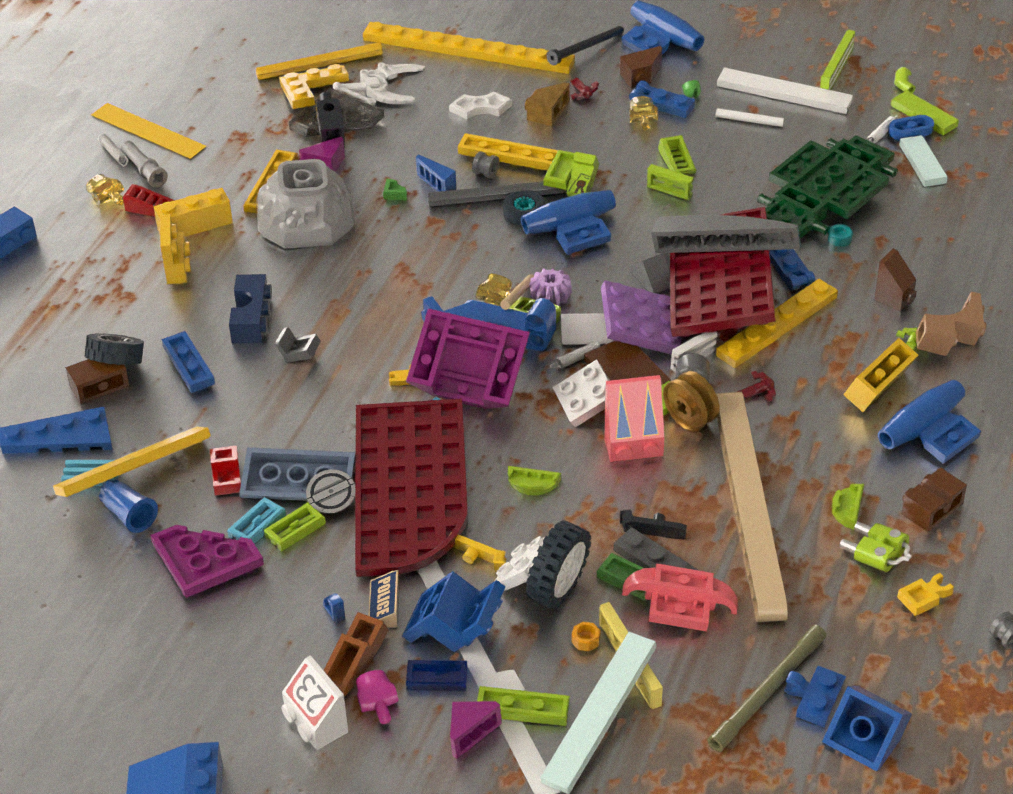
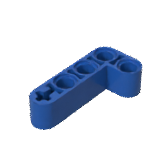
M545 298L537 299L529 313L512 309L504 310L501 306L477 300H467L465 302L472 301L489 323L530 332L526 345L527 349L535 351L545 350L556 331V308L550 300Z

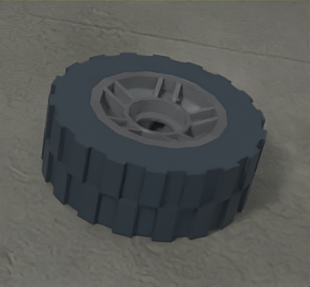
M89 334L86 336L84 357L109 364H140L143 357L144 341L125 335Z

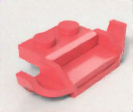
M656 563L654 568H644L634 572L623 584V596H628L630 592L635 590L646 591L645 599L650 600L648 622L707 631L709 611H714L716 603L726 605L730 608L731 614L737 615L738 599L735 592L726 583L714 578V573Z

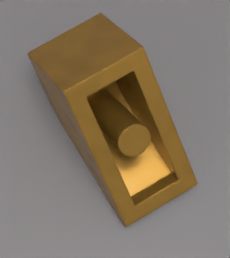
M565 82L536 89L525 102L527 120L552 126L570 102V83Z

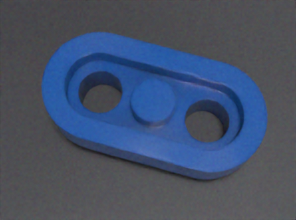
M926 115L895 119L890 123L889 135L897 141H900L901 138L922 135L925 137L933 132L934 120Z

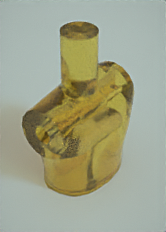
M635 97L630 101L629 122H640L642 130H649V121L658 120V108L650 97Z
M99 174L87 182L86 190L92 195L97 205H101L109 200L120 206L124 204L123 196L120 195L124 191V187L118 179Z
M490 273L485 282L478 286L475 298L485 303L500 306L501 301L510 294L512 281L504 276Z

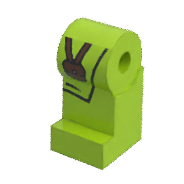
M575 152L574 165L567 188V197L591 192L600 164L596 155Z

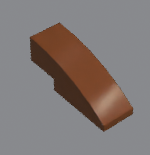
M357 612L347 634H341L323 670L344 694V697L354 687L357 678L365 672L389 631L384 621Z

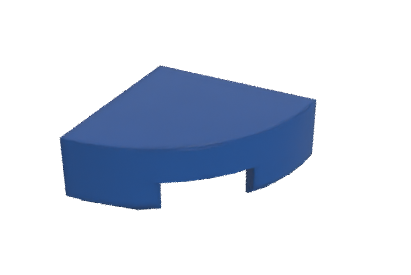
M337 593L324 598L323 606L336 624L346 620L343 599Z

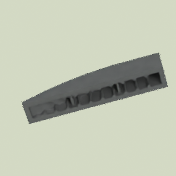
M729 215L662 216L657 218L651 231L655 253L801 248L798 225L754 217Z

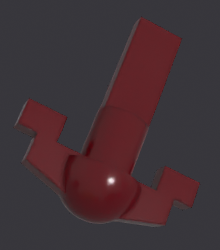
M578 77L570 81L580 92L579 94L575 92L570 95L572 100L589 99L599 89L597 81L593 82L591 87L586 86Z
M757 371L751 372L754 380L760 379L761 382L737 391L743 393L744 400L764 391L768 392L764 396L768 403L772 402V397L776 396L773 379L768 377L763 371L757 373Z

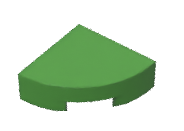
M386 179L383 198L384 200L407 201V190L404 186L399 185L398 181Z

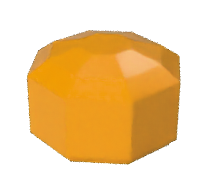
M583 621L573 627L571 642L578 650L589 652L599 646L601 630L595 623Z

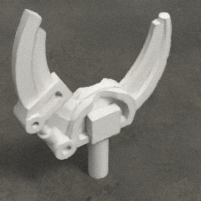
M380 62L375 70L371 69L368 71L362 69L360 71V83L341 84V86L354 92L365 91L368 98H373L383 103L415 102V97L399 95L387 91L388 83L386 78L388 80L397 77L398 73L423 72L425 66L416 64L389 65Z

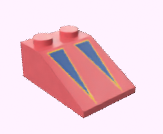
M660 375L606 381L605 443L610 462L664 456V422Z

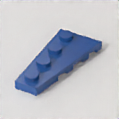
M104 407L0 427L2 454L37 453L39 449L48 448L52 452H63V448L78 447L79 451H90V447L101 446L103 450H113Z

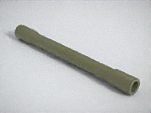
M813 625L797 642L793 650L729 719L725 720L712 733L707 741L713 750L722 752L738 734L742 726L787 679L790 671H794L824 641L827 635L822 627Z

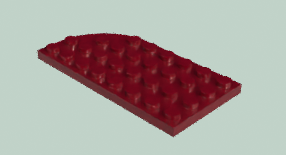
M765 207L721 214L767 219ZM770 250L670 253V319L672 337H687L691 334L713 333L717 330L739 329L743 326L765 325L770 322H776Z
M462 398L356 405V577L382 576L398 570L399 574H405L421 569L445 555L456 544V537L462 535L467 524L468 505Z

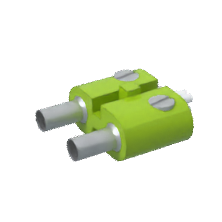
M857 522L854 530L868 537L864 536L858 544L846 539H842L840 542V548L854 553L856 561L884 572H888L901 561H909L912 557L909 554V535L879 523L871 527Z

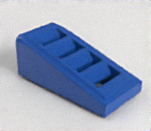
M419 154L416 156L417 175L437 192L457 189L455 170Z

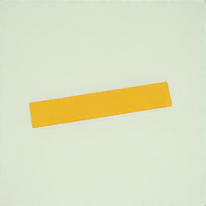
M106 103L91 114V116L189 159L206 147V145L109 103Z

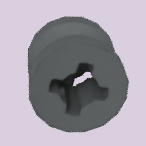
M482 151L478 152L472 164L473 173L477 175L484 174L485 177L490 179L494 178L499 168V157L494 155L487 156Z
M1004 612L999 615L989 628V633L994 638H1000L1001 644L1007 650L1013 648V615L1010 612Z

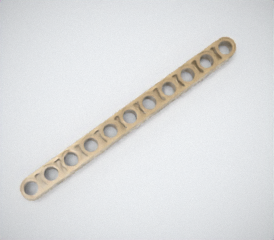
M716 393L720 405L719 415L716 420L755 619L757 623L786 621L788 616L787 600L743 393Z

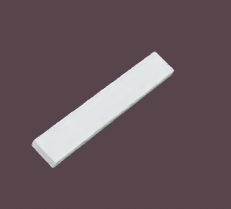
M724 68L717 79L718 87L847 114L853 101V95L729 68Z

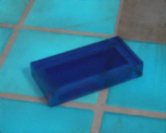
M408 660L406 690L466 691L468 663L467 661Z

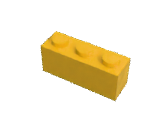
M223 188L211 189L204 193L190 195L182 199L153 206L159 233L160 215L165 214L171 215L172 224H177L178 233L183 232L184 237L233 223L230 200Z
M898 338L856 377L843 395L864 412L906 372L918 357V354Z

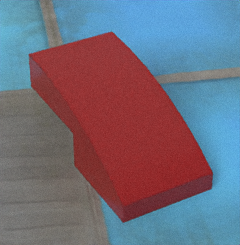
M237 445L210 449L215 496L240 492L241 476Z

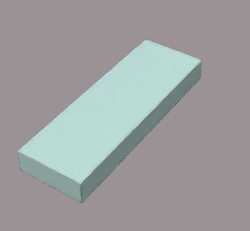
M922 135L900 139L899 145L924 187L947 183L946 173Z

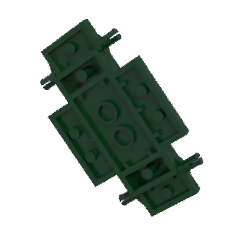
M857 135L849 141L843 138L838 142L830 138L826 142V147L810 140L769 173V181L782 188L775 193L773 198L761 193L757 198V202L767 206L766 214L768 220L798 225L800 239L811 230L818 231L826 236L830 226L821 223V221L827 217V209L846 219L852 216L888 185L889 177L884 174L892 178L897 175L898 169L889 165L894 161L895 153Z

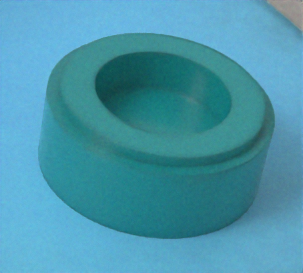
M834 225L828 231V241L834 246L844 247L852 242L853 231L846 225Z

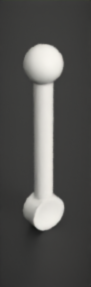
M339 82L333 83L334 90H341L367 102L369 106H375V99L367 98L341 86Z

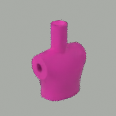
M383 670L369 671L360 675L356 680L361 712L376 710L380 723H389L391 715L387 706L399 702L394 684L389 681Z

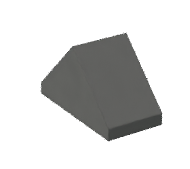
M664 253L629 266L630 272L649 292L660 295L670 292V269Z

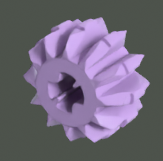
M554 267L551 270L543 268L542 272H535L529 284L531 297L535 300L545 298L559 306L560 303L566 304L567 299L571 297L572 286L569 275L564 274L563 270L555 271Z

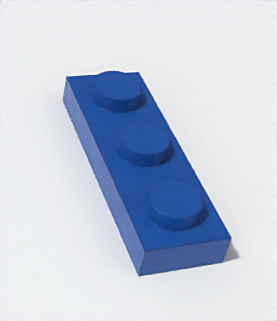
M186 331L161 339L164 350L191 393L215 385V378Z

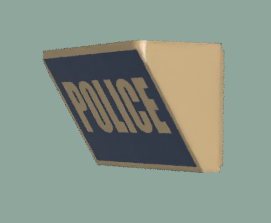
M395 570L370 580L368 616L384 621L387 627H398L399 572Z

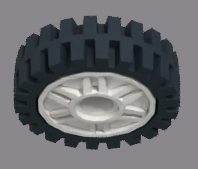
M564 520L556 523L554 528H551L549 535L543 539V545L539 546L537 550L538 555L532 561L534 563L533 566L529 569L528 574L530 576L526 581V584H528L526 592L530 599L551 609L558 608L561 603L565 602L566 597L571 594L572 588L576 587L577 579L583 573L581 570L587 563L585 559L589 556L590 551L588 549L591 547L589 531Z

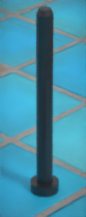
M617 26L559 51L552 49L547 52V60L551 65H557L567 56L623 34L624 28Z

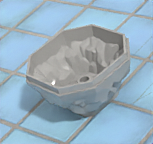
M321 160L285 161L278 166V171L268 179L267 183L259 189L256 199L258 231L261 232L263 237L285 249L331 246L351 231L352 226L355 225L349 188L345 185L344 180Z

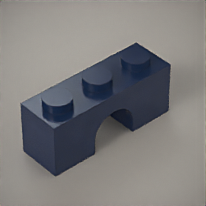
M236 274L234 285L236 307L231 308L229 319L231 343H262L263 333L268 331V320L265 316L270 315V302L268 299H272V285L267 284L266 274Z

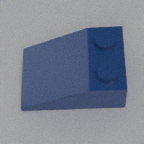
M219 742L185 744L130 765L126 794H221L223 762Z

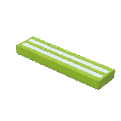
M846 31L821 76L820 88L832 90L853 51L855 31Z

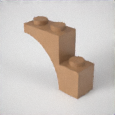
M971 291L961 311L955 314L932 315L925 313L916 330L917 349L947 356L951 347H955L957 342L975 346L978 338L982 337L986 330V322L983 320L985 307L982 305L981 294Z

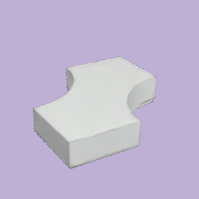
M494 91L483 96L463 94L449 105V112L465 119L480 114H491L499 117L512 107V99Z

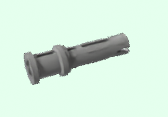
M130 140L124 142L128 148L121 145V151L138 167L139 174L147 178L148 183L152 187H160L166 183L168 174L165 169L159 167L156 160L145 156Z

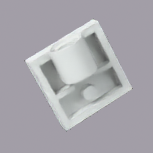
M597 359L552 387L574 427L579 426L605 409L606 381H610Z
M539 536L528 545L520 544L511 553L513 558L497 570L496 574L498 577L495 580L505 586L504 591L527 581V578L530 576L528 574L529 569L534 564L532 561L534 557H537V550L539 546L543 545L544 538Z

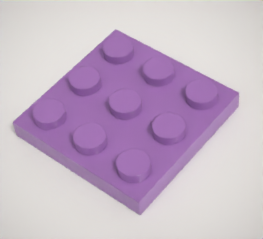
M604 280L601 286L607 339L672 354L673 349L682 345L680 336L672 337L669 296Z

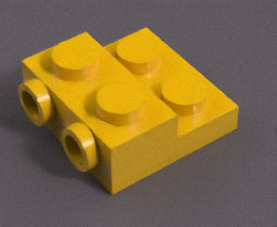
M170 214L160 215V247L167 284L186 283L187 272H191L190 257H188L191 256L190 242H185L183 232L178 233L177 224H172Z

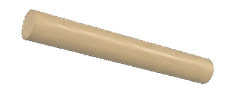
M528 275L501 301L500 306L502 309L508 310L530 288L529 284L534 275Z

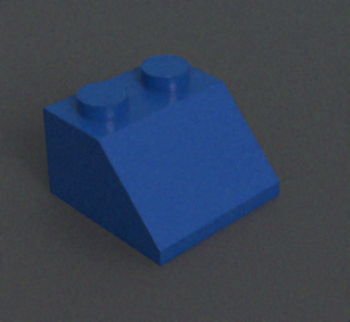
M858 685L847 686L822 742L867 767L879 771L900 742L912 713Z

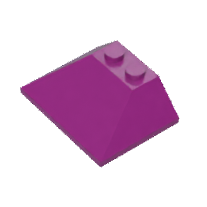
M428 308L406 382L434 397L441 399L462 398L463 404L482 409L509 407L530 332Z

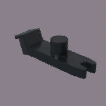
M631 509L620 511V524H622L625 533L630 528H634L645 535L686 539L687 525L665 521L666 517L662 513H655L653 519L633 516Z

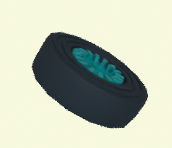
M521 190L513 192L505 198L503 213L509 222L521 225V216L546 203L540 194Z

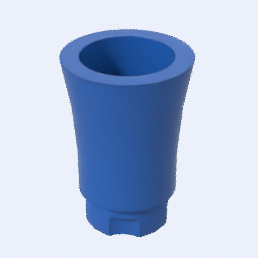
M117 479L113 481L108 480L101 486L100 501L122 521L130 532H143L153 524L158 514V505L155 500L140 494Z

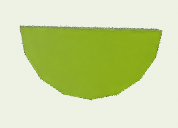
M508 466V481L512 488L519 493L543 495L551 492L559 485L561 473Z
M850 484L849 488L836 491L832 499V514L835 519L843 526L853 530L858 520L864 484Z

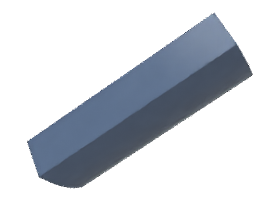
M247 447L239 496L240 498L263 499L266 497L267 499L308 501L306 497L307 485L316 474L322 471L340 470L347 473L355 481V452Z

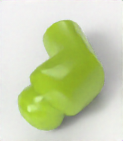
M901 67L896 71L894 84L905 92L907 90L913 94L916 87L908 81L909 75H912L911 71L906 67Z

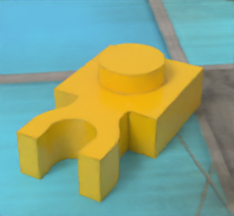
M938 573L928 583L921 578L899 589L897 598L914 616H917L939 605L940 598L953 595L954 586L951 583L946 586H940L944 576Z

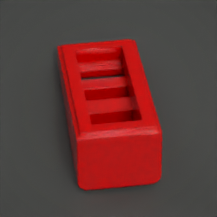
M132 184L123 196L125 211L155 217L153 206L175 201L136 184Z

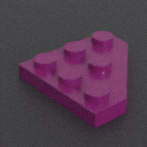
M174 525L151 535L154 547L185 598L264 565L263 556L253 541L248 538L240 537L239 540L225 538V534L207 530H203L202 533L188 531L187 526Z

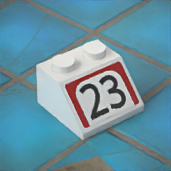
M310 655L305 658L282 691L284 705L281 708L286 719L289 722L294 721L298 726L302 739L305 742L310 741L316 750H319L347 734L348 725L344 694Z

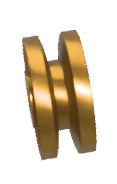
M687 371L682 373L677 379L667 383L663 389V399L668 412L676 423L685 430L699 431L706 423L712 422L719 415L720 405L713 387L704 377L696 372Z

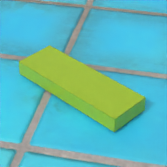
M907 90L891 101L892 107L909 117L916 115L931 117L934 120L933 130L941 135H945L958 127L959 120Z
M486 686L479 687L477 701H496L499 703L501 718L504 720L567 726L570 696Z

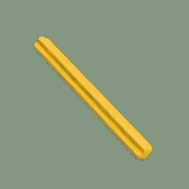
M378 42L256 68V76L258 80H264L292 72L297 73L313 68L379 56L383 54V48L381 43Z

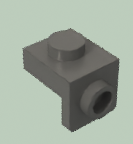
M287 327L283 328L275 345L286 362L289 363L311 359L315 355L321 340L317 334L296 338L290 328Z

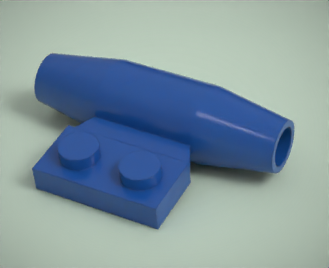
M640 0L632 5L630 13L642 26H635L621 37L622 44L635 52L661 46L662 54L668 50L670 43L698 51L703 46L705 40L704 36L687 21L662 7Z
M611 190L580 193L547 203L521 216V225L527 235L557 231V240L568 255L611 241L610 231L602 219L597 217L616 207V200Z
M951 380L927 390L900 409L878 432V439L882 446L887 449H893L920 437L924 445L923 447L944 464L977 440L981 430L962 415L958 416L950 413L965 397L963 385L957 380Z

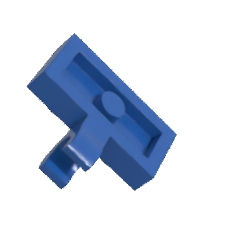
M817 666L809 683L800 673L790 671L786 679L787 685L784 692L802 698L796 717L825 728L845 684L846 676Z

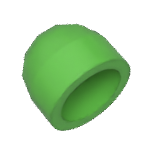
M691 80L682 85L683 93L686 97H694L695 99L701 93L698 80Z

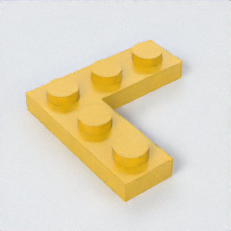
M334 64L321 70L313 68L305 73H288L284 77H279L280 86L292 108L297 109L315 105V99L310 88L331 85L335 82L349 81V75L344 65Z

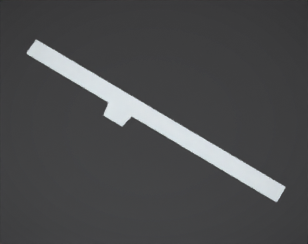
M437 561L418 569L427 589L445 577ZM478 637L468 647L463 646L459 649L478 687L486 686L525 690L514 669L502 672L495 671ZM502 719V724L499 727L534 794L560 793L559 790L542 784L540 777L546 769V765L523 722Z

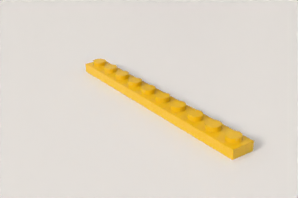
M369 22L363 32L364 41L569 74L575 63V55L573 54L563 58L559 64L551 65L547 60L548 50L542 48L536 49L523 45H511L503 42L487 41L481 38L474 39L461 35L431 32L419 28L413 29L400 25L382 24L380 22Z

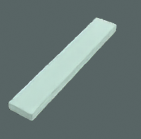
M628 632L541 775L542 784L570 794L657 648L655 641Z

